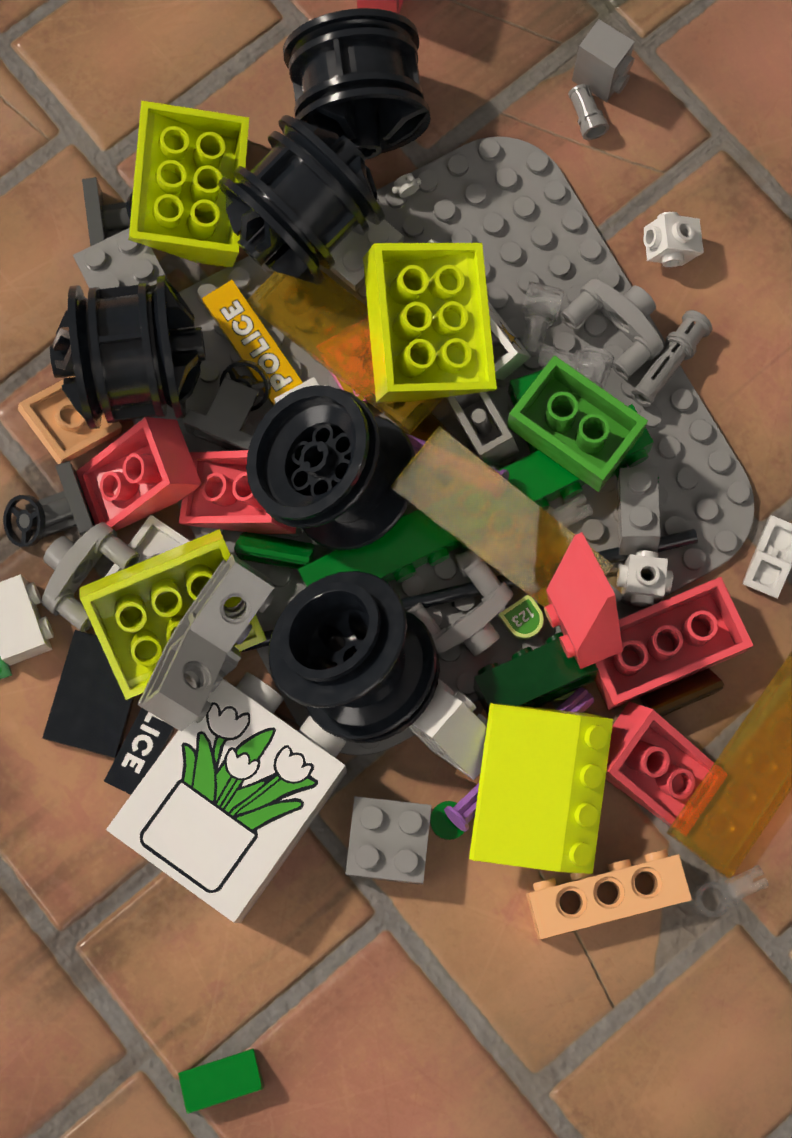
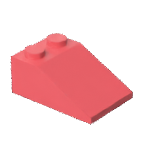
M144 417L76 471L94 524L105 522L115 531L178 503L202 485L179 423L175 419Z
M248 450L190 452L202 485L182 499L179 524L258 534H296V527H290L276 521L265 511L252 494L246 470Z
M581 532L574 536L548 585L546 592L549 605L544 606L551 626L553 628L559 626L563 633L559 640L567 658L575 657L580 669L623 651L615 593L585 536Z
M629 701L612 726L606 780L675 831L686 836L728 774L655 710Z

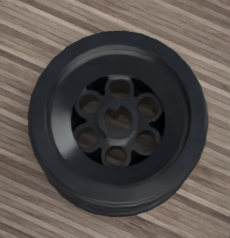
M314 385L289 393L265 414L251 439L247 453L246 470L252 494L271 517L287 526L302 528L308 537L321 546L333 550L346 551L372 544L397 524L413 496L417 477V462L410 439L395 423L386 418L373 415L364 401L353 393L331 386Z
M360 571L339 572L311 583L299 592L285 607L271 634L269 666L272 677L279 689L290 699L305 705L313 721L324 731L346 741L374 743L401 733L412 725L426 710L438 685L440 662L432 634L420 619L414 614L405 611L402 599L395 589L384 579L371 573Z

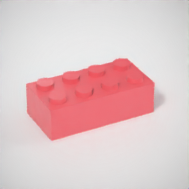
M718 577L619 619L623 651L595 663L598 668L595 682L609 711L741 655L754 646L722 577Z

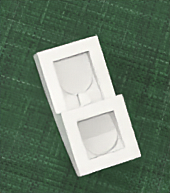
M772 515L769 516L742 584L778 599L792 567V523Z

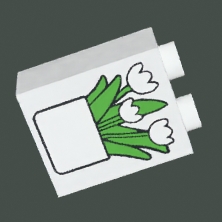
M248 672L236 687L222 679L219 686L213 692H210L207 701L211 703V706L202 721L199 723L194 721L183 731H177L106 829L233 923H241L347 774L346 765L336 759L346 741L324 731L313 721L311 716H308L298 731L273 714L284 698L270 686Z

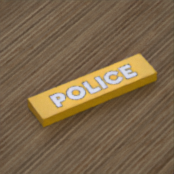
M230 280L202 298L203 304L241 360L255 362L267 373L271 384L268 399L273 406L275 405L274 398L303 383L233 280ZM246 366L256 382L263 381L256 370Z

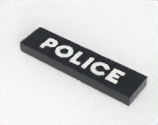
M141 708L104 782L131 795L166 748L175 728Z

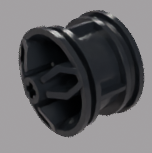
M359 8L328 13L314 18L295 29L288 36L283 46L284 62L289 69L290 79L294 88L295 118L334 131L338 134L339 138L342 135L347 137L357 146L366 159H371L382 153L403 147L420 137L428 128L431 117L430 109L424 100V93L420 83L417 52L420 42L418 30L414 23L395 12Z
M284 115L278 121L283 134L273 131L268 136V141L273 149L251 171L239 166L234 171L238 182H233L223 177L218 182V185L226 196V211L233 232L237 236L240 235V240L237 243L258 265L262 266L265 263L269 269L275 272L320 285L325 280V277L320 271L319 265L329 270L335 265V260L330 252L352 230L360 235H364L369 230L366 219L379 225L385 219V215L379 205L378 192L371 171L365 166L366 158L353 142L343 135L339 138L338 134L334 131L289 115Z
M166 275L157 276V287L153 292L149 282L142 281L138 285L106 289L91 287L89 288L87 299L79 285L70 286L68 291V310L65 311L53 344L50 345L52 371L55 378H64L62 390L75 409L86 420L90 429L100 428L103 414L108 423L153 416L166 417L167 405L174 410L177 419L185 418L186 400L192 395L201 374V361L206 360L202 327H194V314L178 291L168 281Z

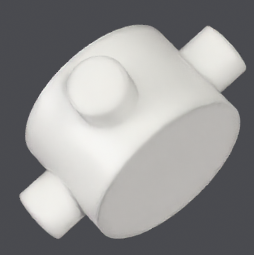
M412 173L405 174L394 182L392 192L394 194L399 193L401 198L411 196L419 189L421 180L420 178L415 179Z

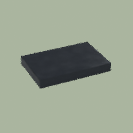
M78 630L74 631L42 738L116 758L135 696L127 700L125 699L97 635Z

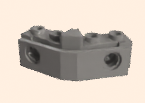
M231 554L227 561L223 559L172 633L137 705L180 731H183L194 721L197 723L201 722L211 706V703L207 701L210 692H213L219 686L223 677L231 672L242 658L239 649L234 647V644H241L246 639L252 628V625L249 624L258 611L263 613L274 597V593H272L274 586L271 580L233 554ZM229 598H242L237 606H224Z

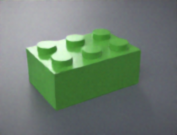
M554 355L509 413L507 428L599 492L641 437L648 420Z

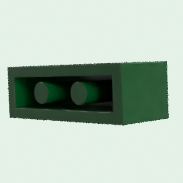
M559 632L549 637L545 641L546 644L534 650L532 647L519 650L512 655V660L498 665L495 662L484 666L477 672L478 675L474 677L473 689L487 716L490 703L538 708L594 682L598 668L594 663L580 669L575 657L568 659L559 640L563 633Z

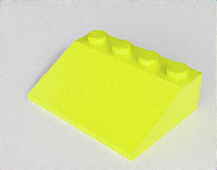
M141 100L128 240L196 263L223 267L234 266L239 254V244L237 242L240 240V235L237 236L233 232L226 211V196L220 189L218 182L223 177L233 182H238L234 171L239 166L246 168L249 117Z
M374 243L364 255L363 264L376 402H411L495 391L497 385L482 243Z
M220 529L80 587V600L126 700L144 692L157 662L178 623L223 559L227 561L231 556ZM229 598L224 606H237L242 598ZM256 614L249 623L252 625V628L246 639L241 644H234V647L239 649V652L267 640Z
M490 703L469 859L556 872L593 874L613 719L588 713Z

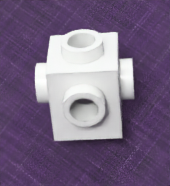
M664 212L659 214L656 220L644 227L643 241L646 246L647 261L662 263L664 267L683 266L704 253L699 218L679 216L677 212Z
M647 550L636 551V555L630 554L624 565L619 564L616 586L622 587L621 594L623 598L621 600L631 601L630 604L639 607H650L653 604L659 603L664 594L670 593L672 588L673 571L667 570L668 559L658 558V553ZM641 573L653 574V580H644L641 577Z

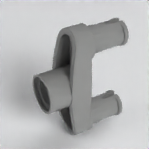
M591 279L580 289L581 294L560 314L564 324L570 329L575 330L595 310H600L633 342L612 365L614 371L625 380L633 375L648 359L653 360L664 349L659 334L647 319L656 309V304L652 297L639 286H632L622 295L606 283L597 279Z
M105 522L90 528L75 544L65 536L59 537L48 547L43 558L44 562L55 571L43 593L42 606L55 616L60 614L81 632H86L91 628L92 624L83 604L74 598V593L101 555H105L122 569L137 564L140 558V554L119 539L117 532Z
M479 557L464 569L483 596L481 598L482 602L447 629L438 626L421 602L408 610L428 628L432 634L438 654L463 642L475 657L501 637L490 621L508 603L514 593L506 582L501 583L482 557Z

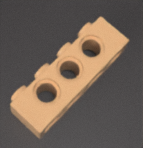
M667 849L644 855L646 863L631 866L630 859L607 864L609 872L594 876V873L570 874L572 882L557 885L555 878L533 883L534 892L526 893L537 938L544 939L691 901L692 898L679 854L669 857ZM641 872L649 874L653 879V889L647 895L641 894L635 887V878ZM603 882L611 883L617 892L616 899L609 905L602 903L597 896V889ZM566 891L575 893L580 901L578 910L573 914L565 913L560 907V897Z

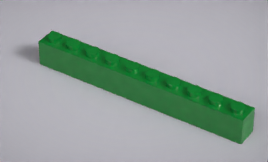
M633 404L628 406L629 408L637 412ZM646 427L641 437L617 468L625 464L629 468L634 467L649 457L648 453L654 441ZM538 450L498 470L506 469L509 471L507 485L499 498L492 497V492L469 484L400 518L391 530L372 544L354 550L333 551L299 568L298 571L305 587L325 576L347 571L371 573L384 579L387 583L394 579L397 583H400L414 576L417 573L416 568L428 562L430 566H435L450 557L449 552L462 546L464 550L472 548L484 540L483 535L493 530H496L497 533L504 532L517 523V518L527 513L532 517L544 512L550 507L549 502L559 497L567 500L583 491L582 486L586 483Z

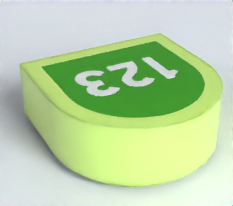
M530 593L498 614L499 619L513 637L521 640L535 637L540 632L544 621L543 613Z

